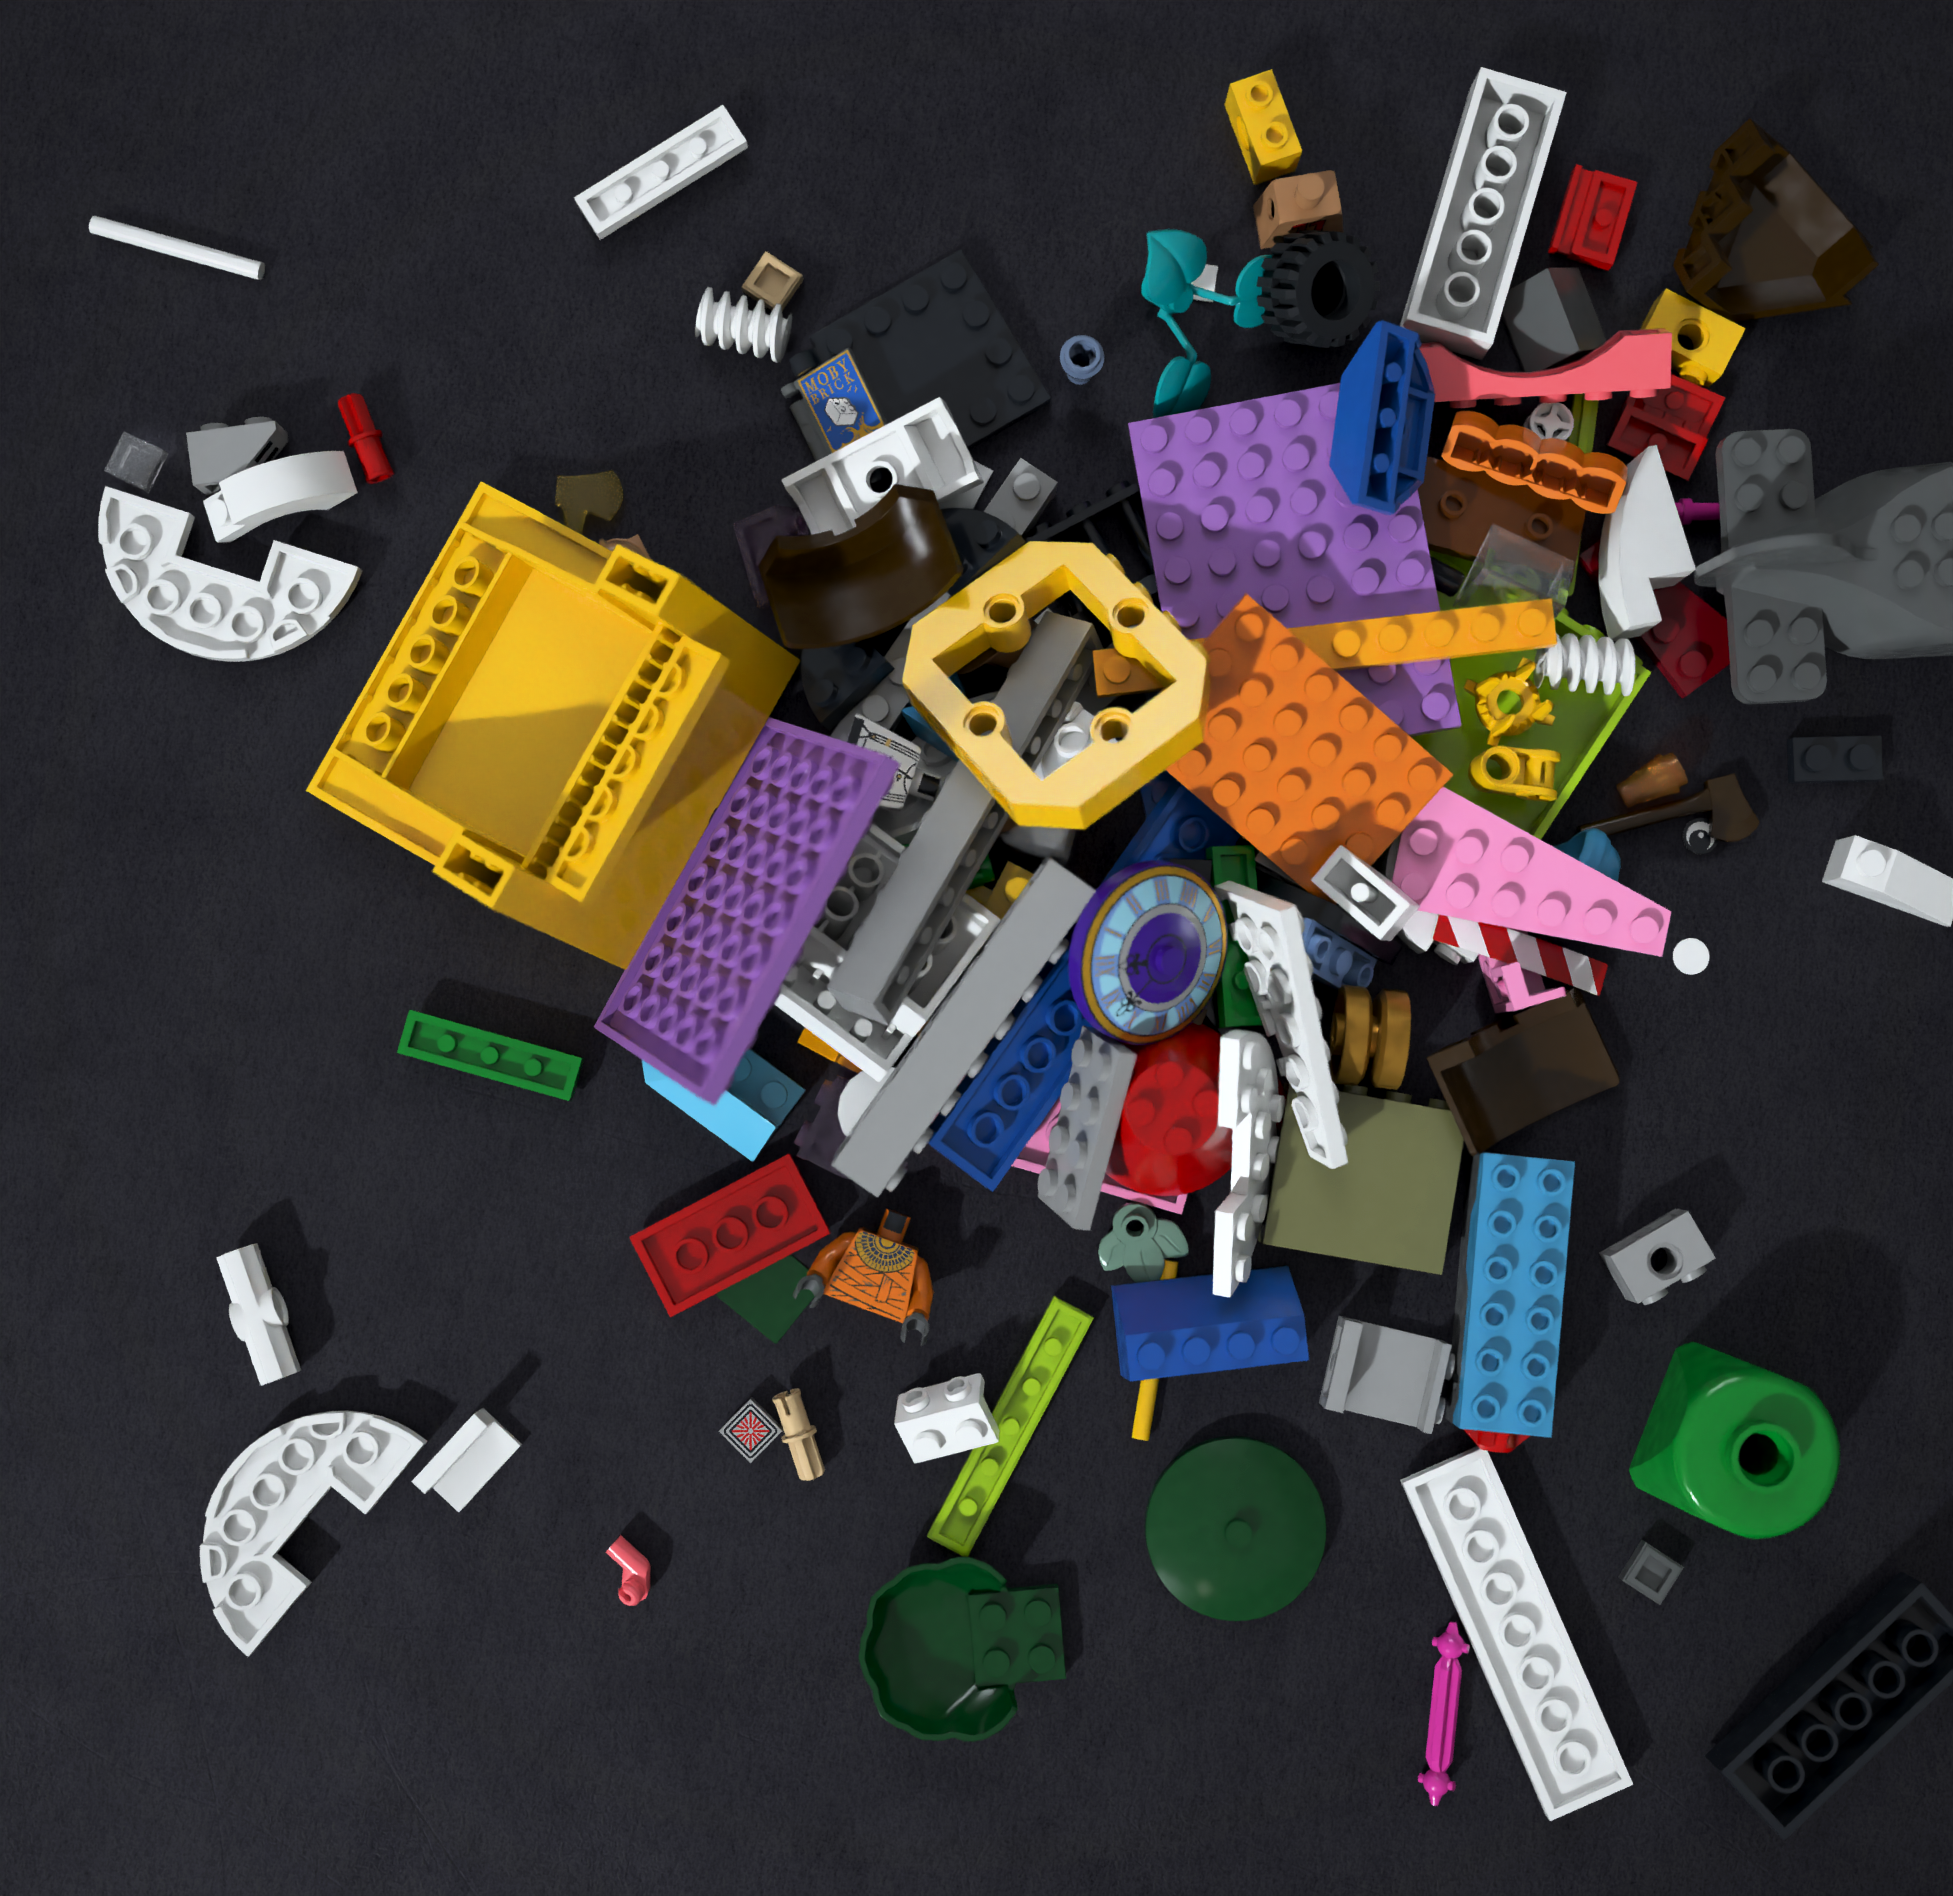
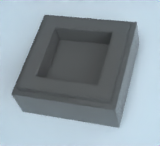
M1641 1540L1618 1578L1661 1605L1684 1567L1644 1540Z

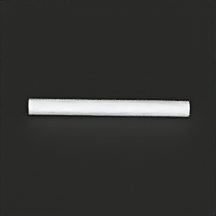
M95 215L92 216L89 223L90 233L257 280H261L264 275L265 264L263 262Z

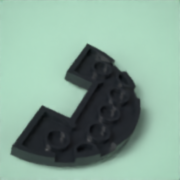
M966 508L941 509L963 566L961 576L947 592L951 597L1018 550L1026 541L1010 525L988 513ZM881 634L834 647L802 649L801 673L806 698L814 715L829 731L895 669L873 644Z

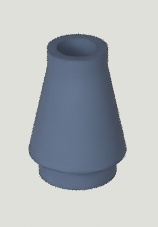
M1077 335L1064 343L1060 352V362L1069 380L1074 384H1085L1102 368L1104 351L1096 339L1087 335ZM1082 363L1086 365V367H1080V365L1075 364Z

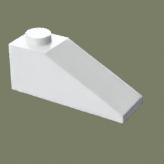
M1856 835L1836 840L1822 882L1943 926H1951L1953 921V878L1898 850Z

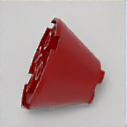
M1191 1023L1175 1036L1155 1044L1133 1045L1116 1040L1137 1054L1105 1172L1108 1176L1121 1185L1140 1193L1154 1196H1177L1200 1190L1221 1178L1231 1169L1233 1128L1218 1125L1222 1037L1219 1033L1204 1024L1197 1025Z

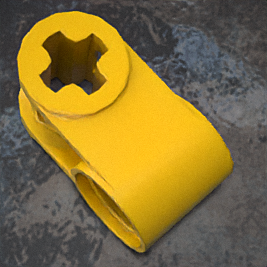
M1503 745L1494 746L1479 754L1470 762L1468 778L1472 786L1484 793L1516 796L1517 798L1530 801H1554L1557 799L1558 793L1553 789L1555 765L1561 761V754L1547 749H1522ZM1488 759L1494 760L1500 765L1502 769L1500 780L1494 779L1488 774L1486 769Z

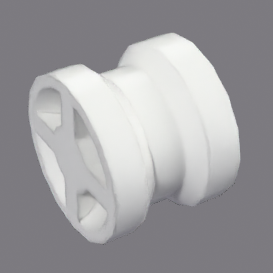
M1542 403L1527 417L1523 427L1536 433L1542 440L1549 438L1566 440L1574 428V418L1571 411L1564 404ZM1538 425L1542 426L1543 430L1545 431V436L1541 429L1537 427Z

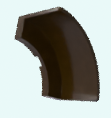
M894 484L880 502L855 519L857 527L834 536L833 530L803 536H775L760 561L758 568L783 644L786 647L796 649L834 647L876 636L915 617L950 589L961 576L963 566L933 490Z
M1571 987L1565 990L1566 996L1524 1008V1011L1512 1016L1515 1021L1514 1023L1504 1026L1502 1019H1499L1470 1033L1471 1036L1450 1043L1426 1057L1467 1148L1473 1157L1481 1154L1514 1132L1565 1107L1619 1084L1620 1076L1579 988Z

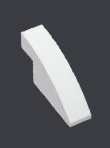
M1657 445L1647 447L1627 464V483L1615 512L1606 514L1602 527L1599 548V591L1607 635L1613 641L1621 638L1641 636L1661 622L1662 618L1653 589L1674 586L1696 570Z

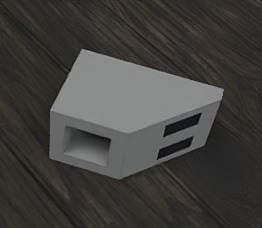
M252 417L244 421L245 425L228 427L224 423H208L200 427L201 431L187 432L193 486L206 496L214 495L221 490L219 482L248 468L273 461L288 442L287 431L276 421H272L271 418Z

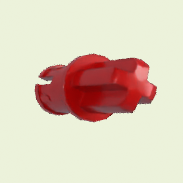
M357 393L343 396L338 400V407L351 437L347 443L350 448H354L366 477V482L373 484L391 478L394 475V471L391 469L380 441L383 436L382 431L375 429L363 396Z

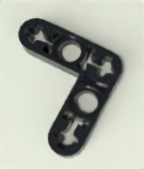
M1256 871L1257 889L1259 892L1296 905L1302 918L1313 919L1373 958L1393 966L1403 947L1401 944L1393 939L1391 941L1379 940L1341 907Z

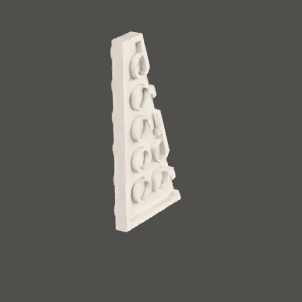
M1230 880L1215 885L1214 888L1220 901L1228 900L1235 922L1228 924L1233 941L1238 940L1240 947L1247 953L1249 961L1244 964L1243 970L1266 1035L1272 1036L1275 1034L1283 1057L1276 1060L1281 1076H1286L1289 1084L1295 1089L1297 1097L1292 1100V1108L1309 1156L1331 1169L1347 1164L1348 1159L1345 1146L1348 1143V1138L1339 1120L1336 1105L1339 1103V1093L1331 1080L1328 1066L1331 1054L1322 1036L1319 1021L1322 1017V1009L1313 992L1311 982L1313 965L1310 957L1305 952L1302 933L1304 932L1302 915L1294 904Z

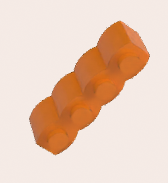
M1474 411L1456 412L1441 455L1446 462L1458 469L1465 471L1485 470L1489 476L1501 483L1516 486L1528 484L1531 489L1542 496L1558 500L1571 498L1583 509L1600 514L1615 512L1627 483L1628 467L1612 455L1600 452L1584 453L1573 443L1562 439L1549 438L1542 440L1536 433L1518 425L1499 426L1490 417Z

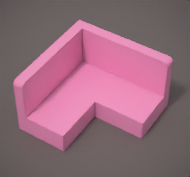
M1508 928L1528 935L1527 931ZM1478 955L1495 1013L1516 1011L1566 996L1564 987L1545 989L1541 975L1521 968L1519 962L1508 964L1490 957Z

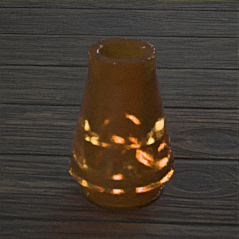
M1673 752L1664 756L1658 753L1627 779L1616 784V787L1627 808H1630L1642 802L1679 793V787L1687 784L1688 780Z

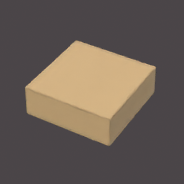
M766 251L742 285V291L756 301H759V299L764 300L765 307L771 311L777 303L781 304L783 311L802 283L803 275Z

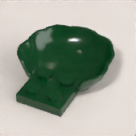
M971 1557L951 1558L940 1564L925 1563L907 1567L901 1571L892 1581L885 1583L871 1597L867 1611V1625L860 1642L859 1662L864 1679L873 1691V1700L880 1716L894 1727L903 1729L921 1740L943 1741L955 1738L974 1742L985 1740L1001 1731L1018 1709L1014 1695L1016 1683L1066 1679L1058 1584L1006 1588L1005 1583L1007 1580L989 1564Z

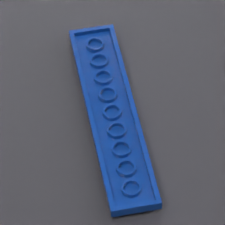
M1174 779L1100 886L1116 872L1138 862L1162 860L1163 858L1206 859V848L1212 846H1234L1241 834L1178 780ZM1075 922L1064 936L1070 941L1064 953L1055 964L1048 960L1038 973L1043 981L1027 1003L1020 998L1011 1011L1015 1017L1011 1027L1000 1041L995 1037L991 1039L984 1049V1053L988 1055V1058L974 1078L968 1075L965 1076L956 1089L961 1093L956 1104L946 1116L939 1113L930 1126L934 1133L927 1144L993 1192L1060 1097L1061 1090L1069 1079L1073 1064L1071 1058L1072 1048L1080 1037L1082 1026L1093 1027L1080 1012L1070 985L1069 952L1077 924Z

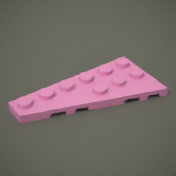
M1445 787L1439 790L1401 832L1391 882L1420 906L1418 911L1660 957L1663 955L1671 911Z

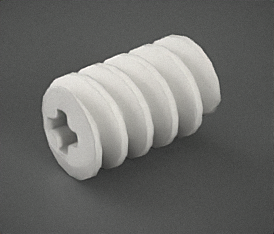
M707 287L697 312L695 337L697 338L701 333L702 342L707 346L712 345L718 337L719 345L724 350L730 349L734 341H736L737 351L741 354H746L753 344L754 355L757 358H763L770 348L771 359L774 362H780L784 357L790 336L792 313H790L787 319L783 318L781 304L777 303L770 315L765 314L764 300L759 299L753 311L748 310L747 296L745 295L741 296L736 306H731L730 292L728 291L723 293L719 302H715L713 288Z
M1556 633L1557 645L1555 647L1537 650L1535 657L1536 667L1534 669V683L1537 688H1540L1544 676H1549L1551 690H1557L1562 678H1567L1568 689L1572 692L1576 691L1580 679L1585 680L1587 693H1594L1598 681H1603L1605 695L1612 694L1616 683H1621L1623 696H1630L1635 681L1636 663L1633 646L1626 638L1618 639L1614 644L1610 637H1601L1596 642L1592 635H1584L1578 641L1574 634L1568 633L1560 640L1559 635Z

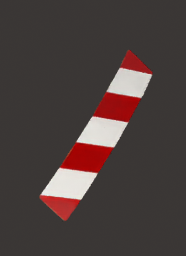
M1445 915L1438 916L1433 934V940L1508 964L1519 962L1520 967L1569 984L1597 996L1601 993L1608 967L1606 963L1502 926Z

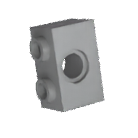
M1680 1209L1668 1212L1599 1253L1625 1299L1637 1304L1642 1302L1644 1305L1652 1304L1668 1294L1666 1287L1681 1279L1685 1283L1701 1276L1707 1271L1704 1265L1716 1259L1689 1211ZM1663 1248L1667 1254V1263L1662 1270L1656 1272L1651 1265V1256L1655 1250Z

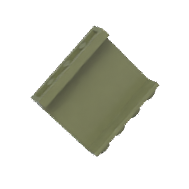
M1284 1083V1092H1287L1266 1223L1261 1226L1258 1242L1265 1245L1442 1275L1464 1139L1447 1102L1429 1098L1428 1107L1411 1104L1412 1095L1385 1091L1384 1099L1367 1096V1087L1341 1084L1340 1091H1338L1339 1103L1336 1105L1340 1123L1343 1125L1348 1138V1143L1345 1146L1348 1163L1331 1169L1309 1156L1292 1108V1100L1297 1097V1094L1289 1083Z

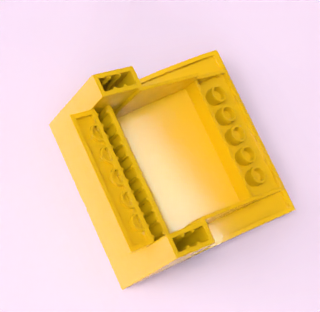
M480 482L306 791L435 865L432 872L491 909L626 970L707 828L709 819L720 805L801 660L682 575L618 544L612 552L524 503Z

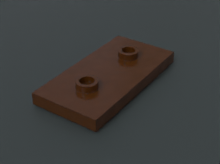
M1427 456L1424 483L1418 488L1429 550L1563 586H1568L1573 581L1586 514L1585 509L1578 506L1571 498L1564 500L1547 498L1535 492L1528 484L1518 486L1504 484L1493 479L1484 471L1461 470L1446 461Z

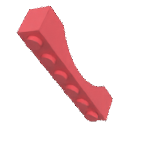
M1665 328L1618 331L1603 345L1578 360L1553 369L1534 372H1503L1478 366L1455 355L1439 342L1421 343L1422 345L1419 347L1427 363L1435 390L1434 402L1449 401L1450 408L1475 407L1476 400L1494 399V405L1499 406L1521 404V397L1539 396V402L1559 403L1567 401V394L1585 393V400L1611 399L1612 392L1630 391V397L1646 398L1657 396L1658 389L1671 388L1672 333Z

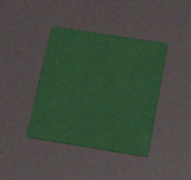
M791 1255L716 1294L719 1299L775 1344L779 1342L814 1298L812 1291L802 1289L797 1298L794 1299L793 1292L798 1282L807 1275L808 1269Z

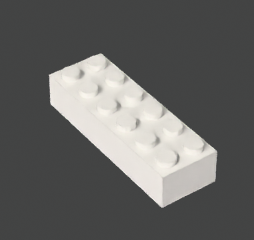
M1483 67L1480 68L1469 90L1400 327L1417 332L1422 343L1439 342L1452 352L1482 360L1492 346L1566 92Z

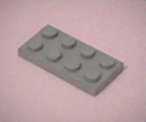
M1082 1026L1080 1037L1072 1048L1071 1058L1073 1064L1068 1082L1061 1090V1110L1057 1125L1053 1127L1049 1136L1050 1151L1046 1167L1041 1171L1038 1178V1197L1073 1229L1090 1231L1137 1054L1115 1039L1106 1036L1094 1027Z

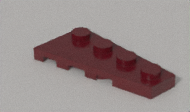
M1601 539L1578 557L1579 565L1598 590ZM1678 582L1674 586L1653 589L1662 621L1641 636L1635 638L1682 699L1728 666L1730 659L1727 619L1685 585Z

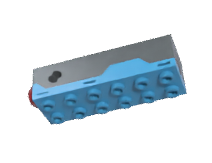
M1470 1152L1468 1154L1451 1353L1455 1354V1366L1448 1382L1445 1419L1458 1428L1463 1429L1481 1450L1510 1453L1530 1436L1552 1437L1575 1162L1488 1152H1482L1474 1157Z

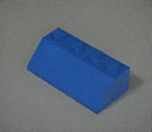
M1288 1266L1251 1269L1247 1282H1240L1231 1297L1213 1294V1274L1111 1285L1120 1376L1129 1381L1309 1360L1304 1312Z

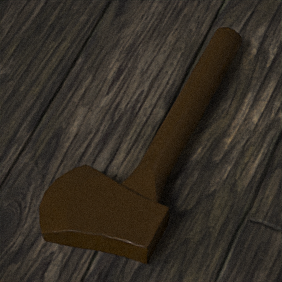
M1733 773L1705 781L1703 783L1704 789L1689 797L1577 826V834L1587 829L1598 828L1607 836L1691 814L1709 813V836L1719 841L1735 842L1748 837L1757 829L1760 821L1747 802L1736 775Z

